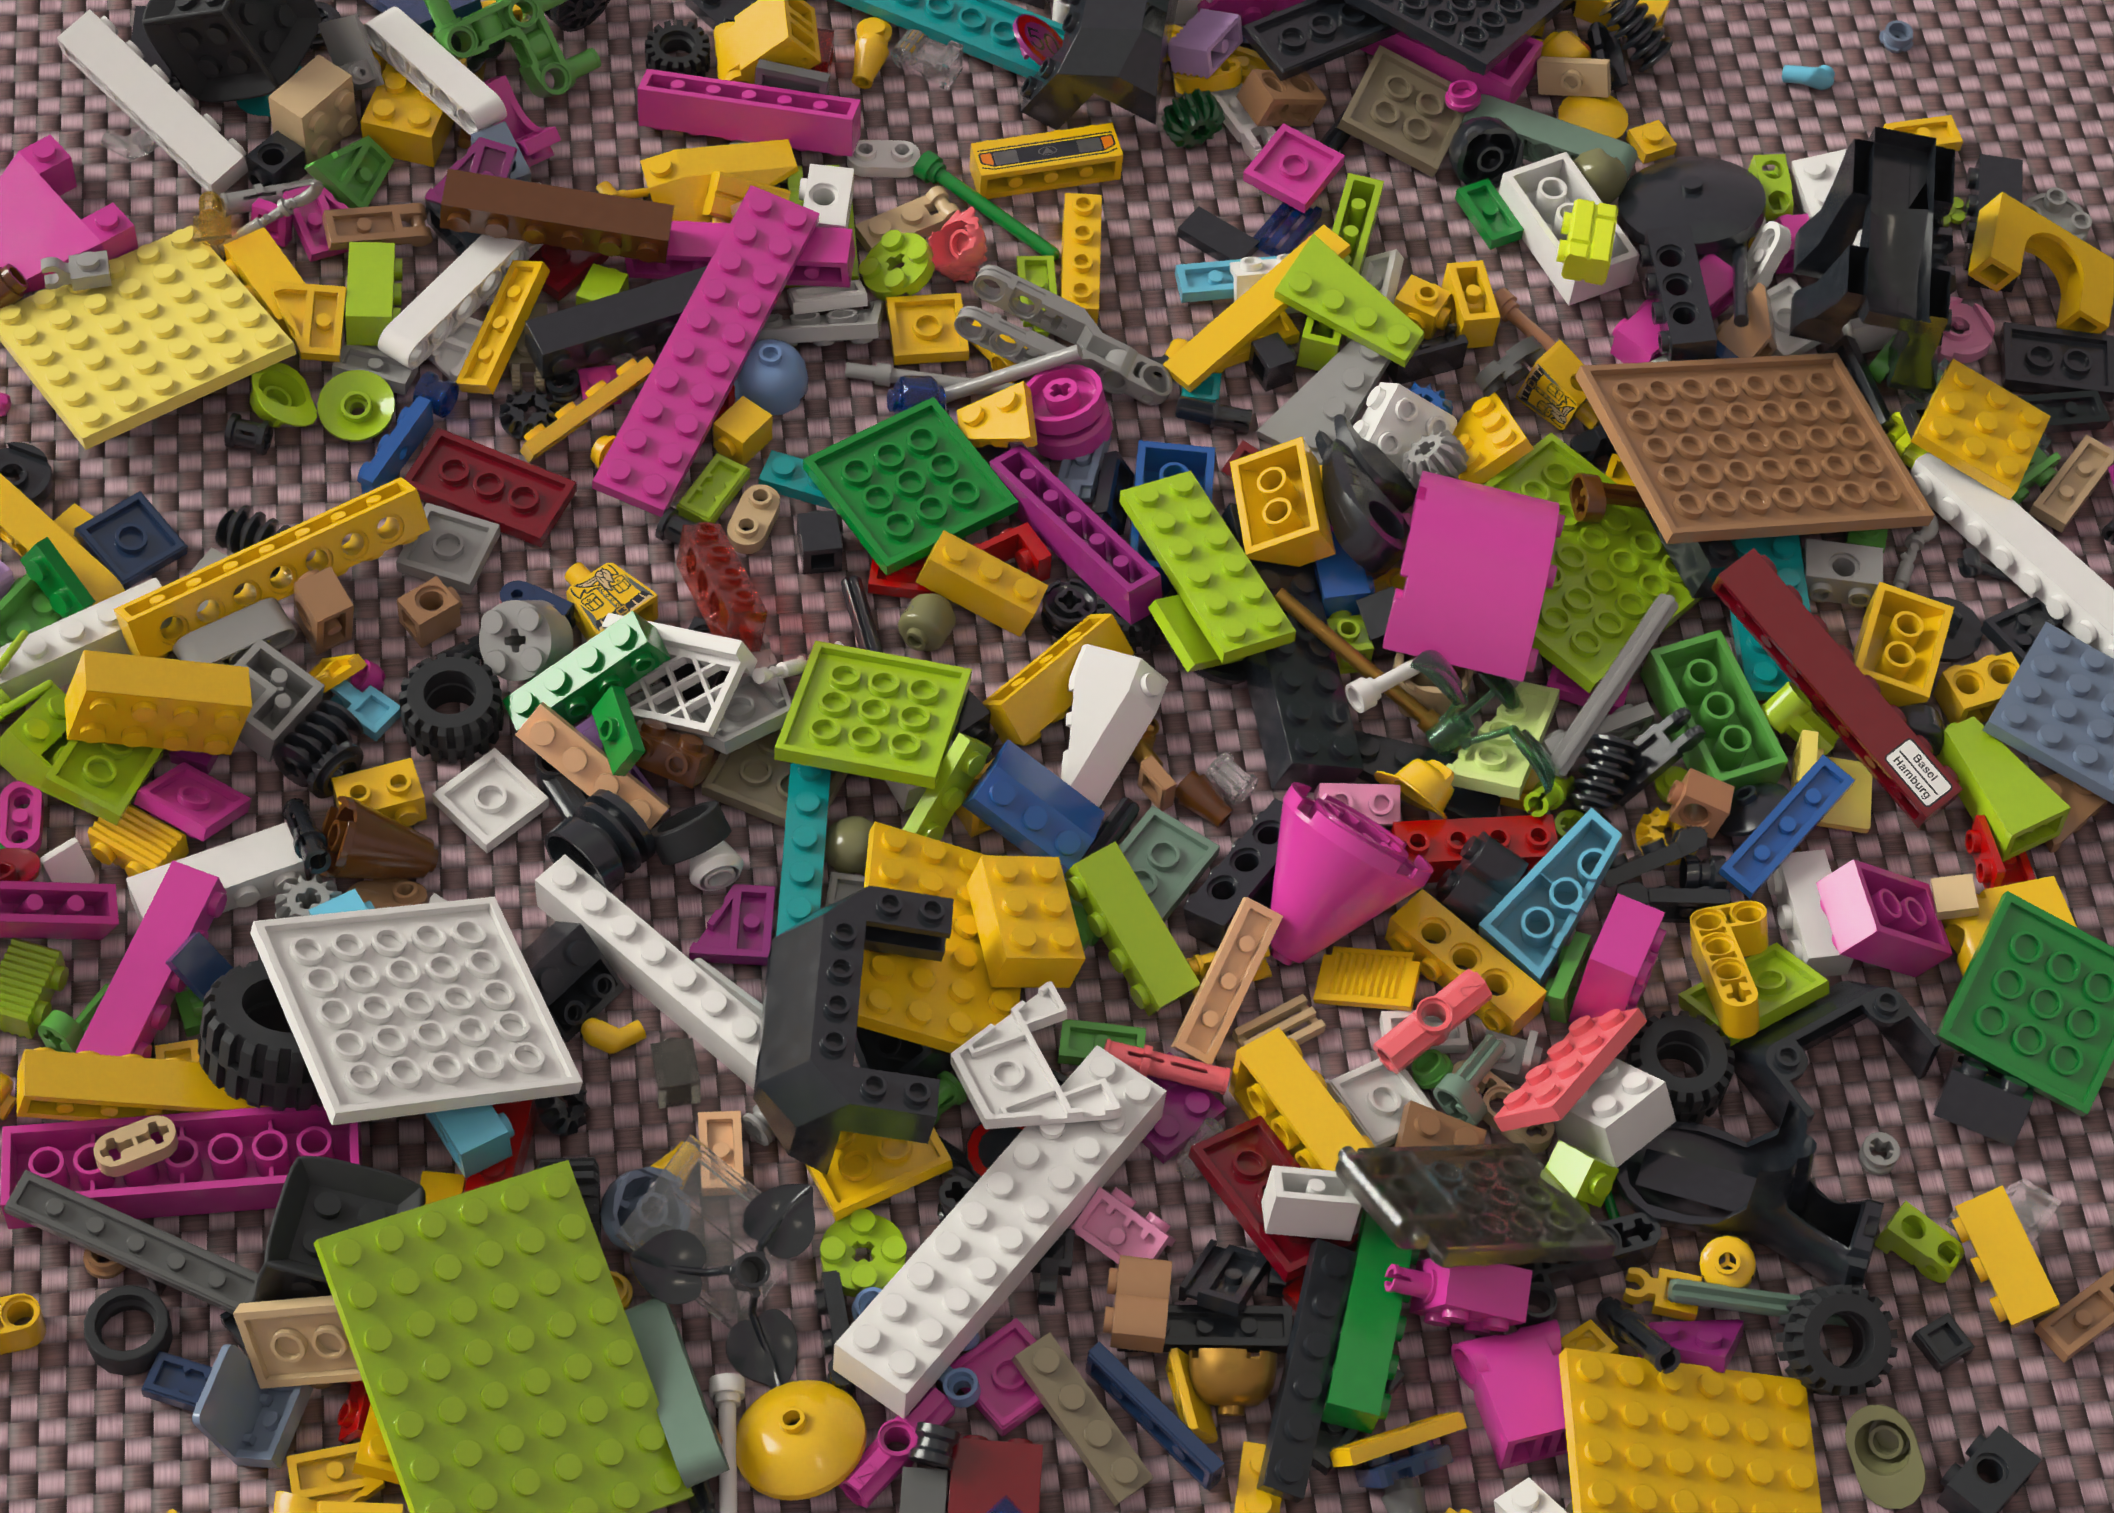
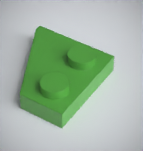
M368 135L307 164L304 169L316 180L321 181L323 186L340 203H344L348 208L369 206L395 160Z

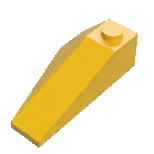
M789 139L675 149L640 161L652 202L674 205L672 221L711 222L712 217L702 215L713 171L729 173L772 186L777 185L799 171Z

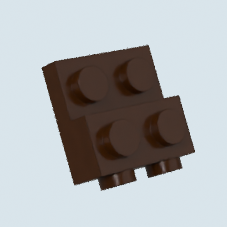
M648 718L636 722L645 753L635 765L691 789L707 778L721 753L705 745L701 738L691 734L680 735L661 721Z

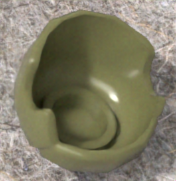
M1595 148L1581 153L1573 161L1602 203L1611 204L1622 194L1628 177L1625 166L1618 157L1613 158L1606 154L1603 149Z
M850 816L829 826L826 833L825 861L838 873H857L865 876L869 831L874 823L864 817Z

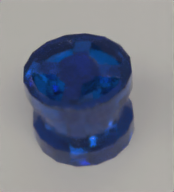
M427 371L422 375L415 387L413 402L419 395L431 400L433 414L444 418L452 411L457 401L459 384L452 380L444 382L440 380L439 375Z

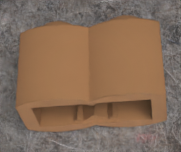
M1120 1255L1118 1268H1109L1107 1294L1115 1295L1114 1307H1105L1103 1333L1111 1334L1110 1347L1163 1353L1172 1261Z

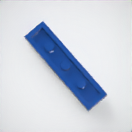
M1823 754L1720 868L1719 874L1751 899L1851 788L1855 779Z

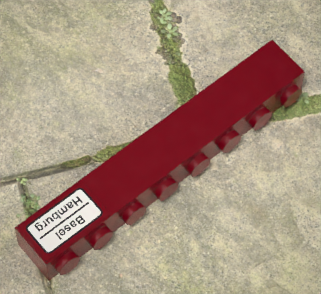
M1753 548L1717 576L1711 587L1786 676L1807 696L1817 712L1828 722L1830 727L1917 828L1921 827L1956 799L1963 790L1959 785L1960 781L1956 773L1950 767L1942 766L1933 755L1930 743L1923 736L1916 735L1906 724L1907 719L1904 713L1897 706L1890 705L1880 694L1881 689L1878 683L1870 675H1864L1854 664L1855 659L1852 653L1844 645H1838L1828 634L1829 629L1826 623L1818 615H1812L1802 604L1803 599L1800 593L1792 585H1786L1777 575L1774 563L1767 556H1761Z

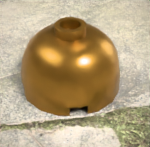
M1201 1348L1199 1352L1189 1350V1376L1194 1391L1204 1403L1218 1406V1415L1245 1416V1407L1260 1405L1269 1397L1274 1388L1277 1374L1276 1353L1260 1350V1356H1251L1247 1349Z

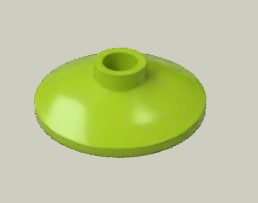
M350 370L336 375L325 384L318 397L317 411L322 425L331 435L344 441L360 442L376 437L388 427L395 412V398L389 384L379 375L365 370ZM355 408H363L365 410L360 415L351 414Z

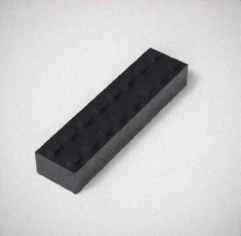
M1229 503L1221 517L1245 552L1237 504ZM1249 559L1274 597L1281 588H1284L1328 625L1313 563L1297 567ZM1281 608L1296 630L1295 642L1246 656L1242 660L1272 790L1288 791L1293 782L1310 786V793L1315 792L1319 783L1353 784L1363 771L1364 766L1335 652Z

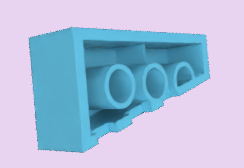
M1591 807L1479 923V935L1542 987L1558 960L1562 948L1567 944L1621 848L1622 834Z

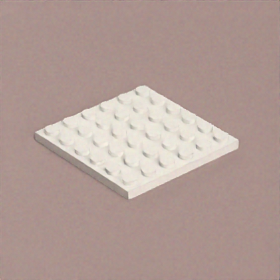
M495 897L253 921L250 934L331 1125L579 1094L583 1081Z

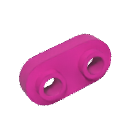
M15 781L7 785L1 792L0 843L5 848H22L34 853L40 849L44 818V800L41 790L22 781ZM21 804H28V805H29V806H28L27 808H25V809H23V808H17V807H18L19 805H21ZM19 839H27L25 842L15 843Z

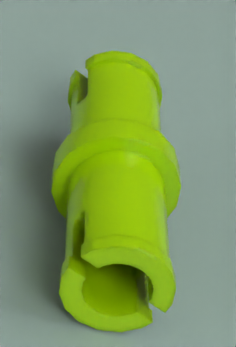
M1552 775V777L1539 781L1535 785L1534 790L1526 795L1524 799V808L1527 813L1532 808H1535L1536 810L1533 811L1531 816L1541 817L1548 810L1557 809L1564 803L1566 796L1574 791L1575 788L1572 785L1573 780H1575L1574 777L1571 775L1565 780L1564 777Z

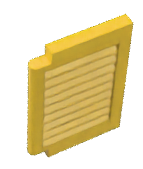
M1334 946L1332 955H1323L1313 997L1314 1003L1412 1011L1421 963L1420 961H1414L1415 952Z

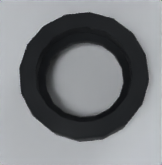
M707 801L682 810L662 821L651 830L656 844L655 851L662 865H673L694 858L721 843L732 832L718 801Z
M135 1285L115 1287L101 1294L88 1308L83 1322L85 1340L97 1365L113 1374L129 1376L151 1369L159 1351L168 1353L173 1340L171 1319L161 1297L148 1288ZM130 1310H138L151 1315L155 1323V1332L146 1344L134 1350L119 1351L110 1349L104 1343L102 1328L111 1317Z

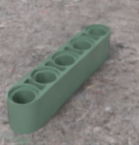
M1481 94L1479 106L1466 112L1460 124L1461 126L1468 120L1481 116L1501 119L1517 133L1524 146L1523 159L1531 162H1537L1567 152L1574 161L1583 152L1601 148L1609 156L1619 158L1625 166L1627 177L1629 178L1638 158L1636 150L1626 142L1486 94Z
M653 1298L625 1310L659 1401L656 1411L675 1464L686 1488L688 1489L730 1470L669 1304Z

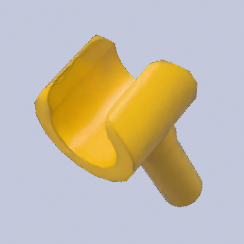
M603 181L596 186L597 191L602 194L633 199L649 197L648 188L616 191L608 181Z

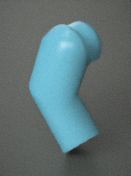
M1784 65L1782 81L1784 83L1803 84L1818 90L1828 89L1834 84L1835 72L1828 65H1821L1819 67Z

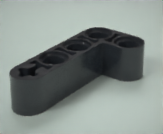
M1643 1212L1633 1213L1510 1247L1504 1254L1502 1264L1533 1271L1528 1305L1537 1306L1543 1311V1313H1534L1527 1308L1526 1323L1514 1325L1516 1329L1552 1320L1558 1303L1554 1289L1647 1264L1652 1259L1661 1237L1662 1231L1659 1222L1651 1219ZM1591 1247H1600L1604 1249L1607 1254L1597 1253ZM1551 1257L1562 1258L1567 1264H1558Z

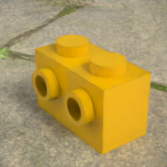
M412 758L331 778L337 808L341 805L337 798L339 796H347L408 827L416 824L418 821L427 819L425 797Z

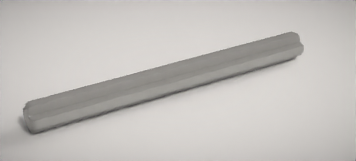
M1663 593L1657 596L1546 761V768L1551 775L1563 778L1568 774L1590 741L1591 736L1594 735L1677 611L1678 603L1675 601V597Z

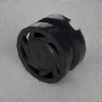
M1070 578L1068 582H1061L1059 579L1051 583L1042 599L1041 621L1045 630L1050 635L1060 639L1088 615L1095 614L1098 602L1095 591L1087 583L1074 578Z

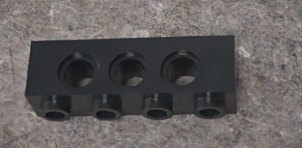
M1683 225L1646 229L1644 245H1639L1638 248L1640 255L1639 263L1640 267L1647 268L1645 289L1647 296H1653L1654 299L1651 305L1653 324H1659L1661 329L1658 332L1660 353H1666L1668 361L1715 359L1717 336L1691 226Z
M1275 798L1265 811H1261L1256 816L1253 825L1242 838L1234 842L1231 851L1219 866H1215L1210 871L1204 884L1196 893L1188 897L1183 911L1189 935L1219 948L1244 897H1248L1265 907L1270 904L1283 801Z

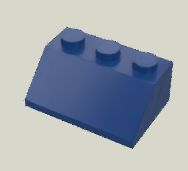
M1009 739L962 803L963 807L1028 856L1059 857L1063 874L1081 860L1094 841L1105 815L1102 809Z

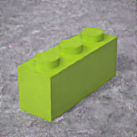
M349 242L345 313L346 345L378 346L383 330L401 313V308H394V306H402V283H395V281H403V258L395 257V243Z

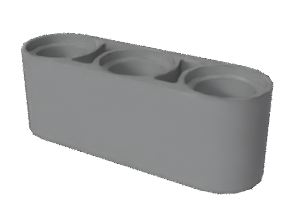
M267 598L184 635L174 644L172 650L178 660L234 666L259 638L278 651L295 639L297 631L277 599Z

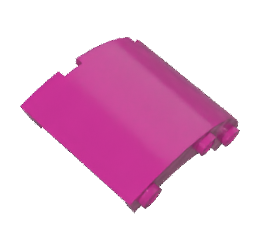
M1422 471L1413 506L1410 531L1401 564L1400 576L1407 578L1404 590L1398 588L1395 590L1383 639V648L1523 682L1526 671L1533 673L1539 649L1532 648L1545 588L1552 589L1556 577L1557 566L1551 565L1555 537L1560 538L1565 521V515L1559 514V503Z

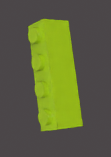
M1116 841L1075 863L1064 874L1067 879L1066 886L1070 895L1075 901H1080L1088 914L1087 921L1090 929L1097 937H1102L1109 949L1108 956L1112 966L1118 973H1123L1131 986L1130 995L1134 1003L1140 1009H1144L1148 1017L1190 994L1201 985Z

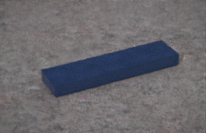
M1100 1341L1088 1351L1086 1373L1206 1490L1210 1491L1221 1481L1225 1463Z

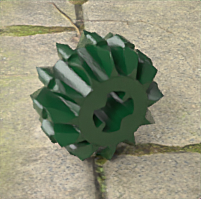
M1198 88L1189 94L1184 92L1183 96L1173 98V104L1163 109L1164 115L1161 118L1163 128L1176 147L1185 146L1187 149H1190L1195 144L1202 146L1204 141L1214 139L1213 134L1223 129L1222 123L1225 120L1223 109L1209 90L1201 91Z

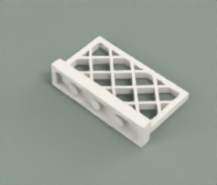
M608 613L602 627L605 630L624 616ZM648 621L657 628L671 660L666 661L625 689L626 696H629L642 688L647 698L631 707L634 719L637 721L648 718L655 719L666 724L668 728L714 737L743 673L752 675L758 660L741 640ZM687 663L694 664L696 672L677 682L673 671ZM721 670L728 671L729 673L725 681L711 689L707 678ZM668 675L671 686L652 695L649 684ZM701 682L705 693L686 703L682 692ZM676 695L680 706L667 714L659 713L657 705ZM710 703L712 709L706 722L693 721L690 713Z

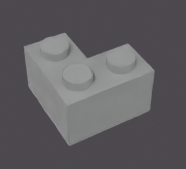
M259 638L234 665L249 667L253 704L238 740L270 762L273 759V748L278 743H283L284 738L290 732H294L295 727L300 722H304L305 717L311 711H316V706L322 700L325 685Z

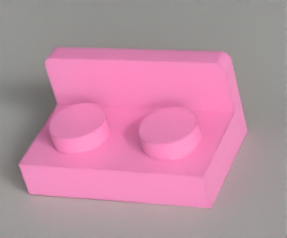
M1319 783L1315 789V801L1317 798H1322L1324 793L1356 809L1381 826H1392L1393 822L1401 821L1400 785Z
M1099 1187L1070 1228L1117 1264H1119L1120 1255L1158 1259L1167 1245L1172 1247L1176 1239L1167 1234L1171 1227L1168 1223L1152 1212H1149L1146 1217L1142 1216L1133 1209L1137 1201L1117 1187L1111 1193Z

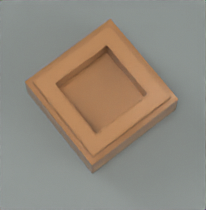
M1151 755L1140 763L1137 785L1158 809L1164 811L1174 803L1177 783Z

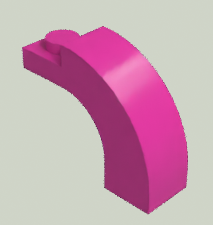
M506 75L495 76L483 81L504 103L507 117L499 123L506 122L528 167L554 156L550 145L561 141L556 126L540 128L526 116L513 93Z

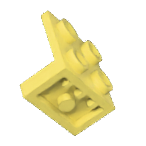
M1802 730L1792 757L1791 789L1824 754V749L1818 748L1819 732ZM1826 756L1854 778L1855 781L1851 788L1816 826L1868 833L1871 827L1873 775L1860 761Z

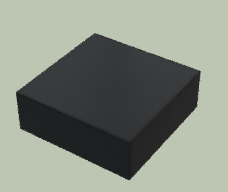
M1949 1313L1915 1331L1911 1338L1937 1373L1968 1356L1975 1348Z

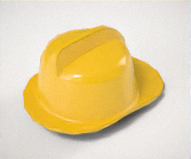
M1417 758L1408 763L1395 775L1382 771L1374 773L1375 779L1380 784L1400 785L1401 800L1420 809L1434 812L1447 819L1443 811L1454 792L1451 784L1454 779V772L1441 762L1436 760L1424 761Z

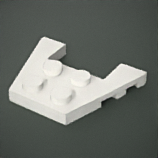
M1052 981L1039 987L1038 994L1027 1002L1022 1000L1011 1008V1014L994 1026L991 1023L950 1054L951 1065L985 1129L1112 1120L1121 1117V1106L1105 1078L1063 1092L1031 1032L1067 1019V1008Z

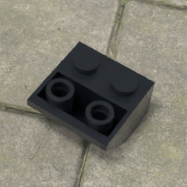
M556 921L522 952L564 1042H569L581 1031L584 1021L596 1017L626 988L581 923Z
M1955 1052L1936 1101L1933 1115L2014 1147L2032 1105L2034 1089L2028 1088L2026 1083L2016 1078L2003 1075L1989 1068L1977 1059Z

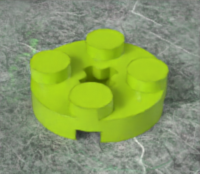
M894 229L882 236L881 241L870 250L866 258L860 263L858 270L873 296L882 301H886V297H895L904 293L912 296L919 292L931 279L935 264L932 261L934 254L922 236L909 232L901 233L899 230ZM904 263L902 268H894L896 265Z
M858 1209L851 1215L835 1221L825 1232L820 1245L822 1272L837 1270L840 1273L843 1294L850 1297H856L859 1292L869 1287L883 1289L903 1267L907 1255V1244L901 1231L891 1221L880 1215H875L868 1209ZM858 1248L870 1249L873 1260L869 1262L863 1258L859 1262L855 1261V1250Z

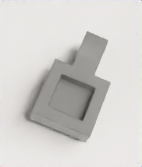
M107 250L69 255V263H65L56 257H46L40 260L42 273L55 272V274L44 275L46 289H57L72 284L73 291L112 286Z

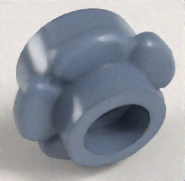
M1899 20L1891 21L1886 25L1885 31L1880 32V42L1892 53L1906 52L1913 46V29L1906 22Z

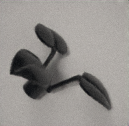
M786 1184L771 1188L756 1196L748 1204L743 1214L742 1228L748 1237L759 1242L755 1246V1252L743 1254L735 1259L730 1266L725 1265L710 1269L702 1268L706 1261L705 1247L694 1234L680 1229L667 1230L655 1235L639 1249L632 1252L629 1257L632 1272L642 1288L654 1298L667 1304L681 1305L696 1300L702 1291L701 1277L726 1275L729 1277L730 1283L737 1290L749 1292L748 1316L750 1320L740 1321L730 1329L725 1344L726 1354L730 1364L738 1373L771 1388L788 1383L797 1359L798 1342L792 1321L781 1310L769 1309L757 1316L758 1297L761 1295L759 1287L768 1280L771 1271L763 1249L766 1248L775 1258L788 1259L800 1255L808 1248L815 1232L813 1187L807 1184Z

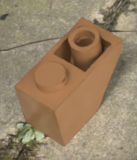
M1759 282L1752 291L1748 290V325L1737 327L1734 324L1733 314L1729 320H1724L1716 330L1717 340L1739 358L1771 356L1777 349L1771 299L1766 287Z

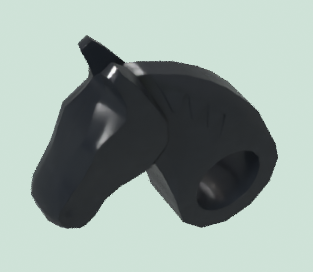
M1337 414L1334 416L1336 439L1332 441L1326 433L1320 430L1315 437L1316 447L1322 459V490L1325 506L1335 537L1343 550L1358 565L1369 572L1384 575L1403 558L1410 527L1402 513L1414 503L1417 489L1413 487L1404 473L1391 462L1376 444L1361 438L1348 418L1342 414Z

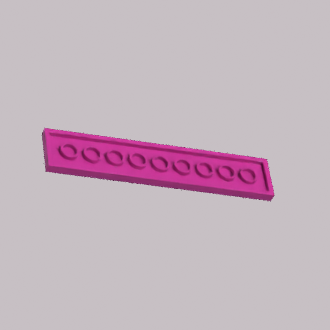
M750 185L592 481V489L662 517L677 494L819 222L820 213Z

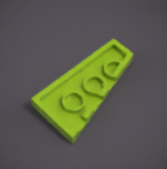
M1314 233L1274 292V298L1404 368L1424 339V331Z

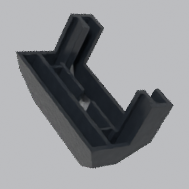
M1068 0V3L1071 5L1062 29L1065 31L1063 45L1052 58L1047 57L1043 61L1039 71L1033 77L1028 76L1024 81L1020 91V95L1023 96L1020 112L1058 130L1095 93L1156 125L1168 59V43L1172 37L1178 0Z
M868 886L818 910L772 940L768 954L753 1099L789 1156L827 1175L841 1131L928 1144L937 1119L940 1079L853 1066L864 950L942 962L946 938L950 939L954 899Z

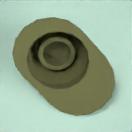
M1867 1405L1857 1410L1847 1422L1845 1439L1857 1480L1864 1494L1876 1505L1886 1509H1903L1915 1503L1923 1493L1926 1472L1916 1431L1912 1424L1896 1409L1885 1405Z

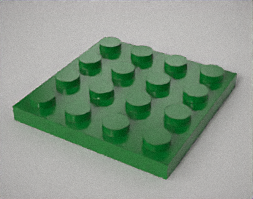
M935 397L927 399L803 459V469L886 576L928 556L943 530L962 539L1018 511V500Z
M2009 891L2005 892L1935 1034L1936 1038L1957 1051L1979 1060L1989 1068L2026 1083L2028 1088L2034 1089L2036 1093L2082 1117L2088 1115L2114 1060V947Z

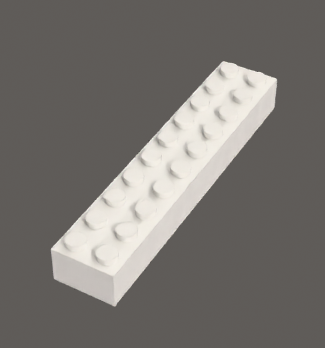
M1097 1045L1062 1084L1061 1089L1063 1092H1067L1105 1078L1121 1106V1117L1112 1120L1026 1126L834 1344L833 1370L904 1419L1081 1213L1098 1188H1102L1152 1130L1162 1117L1167 1091Z

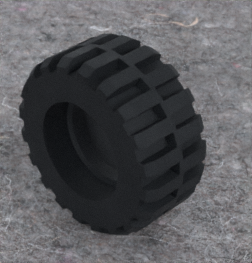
M261 960L249 962L244 968L239 965L230 969L211 985V989L204 998L198 1043L199 1062L202 1069L218 1089L224 1087V1091L228 1096L235 1100L239 1098L247 1100V1104L257 1108H260L261 1105L270 1106L274 1111H284L285 1108H295L296 1111L308 1110L311 1105L315 1104L318 1107H322L323 1104L264 964Z

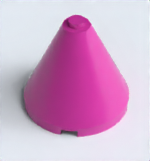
M1293 782L1283 797L1270 908L1283 916L1269 945L1272 947L1270 954L1288 966L1293 961L1300 964L1421 889L1433 873L1432 866L1419 854L1412 863L1408 859L1409 854L1404 849L1407 843L1389 830L1324 793L1322 798H1317L1316 801L1306 797L1311 787L1298 782Z

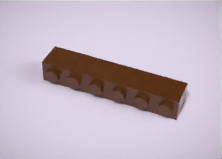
M448 169L441 201L440 228L451 229L456 232L489 235L493 238L526 241L531 244L564 247L568 250L601 253L611 257L620 256L638 259L648 263L666 264L674 205Z

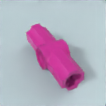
M936 1387L930 1388L904 1419L898 1415L895 1419L888 1420L881 1426L878 1431V1437L863 1452L856 1468L838 1485L848 1499L857 1506H863L867 1509L887 1486L902 1473L903 1467L913 1466L914 1461L908 1459L910 1449L915 1447L917 1443L916 1425L918 1422H926L944 1426L955 1414V1408L949 1402L947 1396ZM896 1441L905 1444L907 1448L897 1452L888 1449L886 1445Z

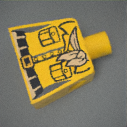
M1559 339L1536 361L1515 398L1559 430H1565L1576 418L1589 430L1594 429V427L1600 424L1598 417L1575 377L1580 366L1584 364Z
M578 562L572 565L565 573V580L571 585L566 591L567 600L574 603L576 625L587 641L604 630L602 624L608 613L625 616L633 610L647 621L653 622L658 619V595L614 563H605L591 572L583 563Z

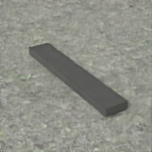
M28 1170L24 1171L4 1207L6 1214L231 1314L234 1313L240 1303H251L254 1301L259 1273Z

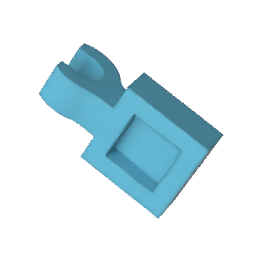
M344 680L330 689L335 694L331 701L342 705L350 711L362 725L363 733L374 741H377L401 717L400 705L371 685L362 693L350 682Z

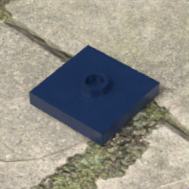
M141 491L74 529V536L83 547L120 581L125 590L186 555L188 551V546Z

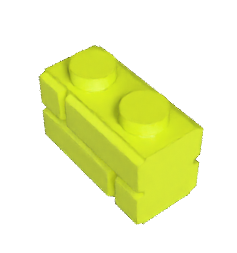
M1577 199L1574 201L1572 213L1564 212L1560 234L1567 235V240L1560 239L1556 262L1563 263L1561 276L1564 279L1575 281L1583 279L1586 283L1603 285L1606 282L1611 263L1618 216L1616 205L1605 203L1597 205L1594 201Z

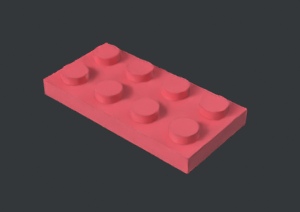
M1639 1008L1626 1011L1613 1009L1603 1016L1591 1018L1589 1015L1575 1020L1568 1027L1570 1032L1565 1038L1548 1049V1057L1541 1065L1534 1067L1526 1074V1082L1504 1099V1106L1493 1118L1501 1132L1562 1120L1647 1022Z

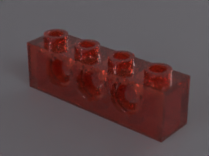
M702 522L698 525H683L676 566L711 633L717 636L741 640L751 652H760L768 611L721 524Z

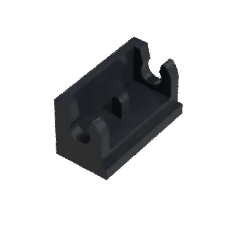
M1449 324L1446 326L1443 336L1422 341L1405 368L1391 361L1386 371L1393 383L1401 385L1463 368L1468 346L1466 336L1463 334L1456 338L1457 324Z

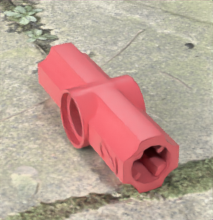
M1468 968L1436 995L1421 1000L1416 1007V1011L1374 1043L1373 1049L1377 1053L1379 1060L1389 1071L1399 1074L1432 1046L1444 1043L1453 1029L1492 999V992L1489 990L1486 981L1477 972H1473ZM1436 1016L1442 1020L1443 1024L1438 1027H1431L1424 1023L1423 1018Z

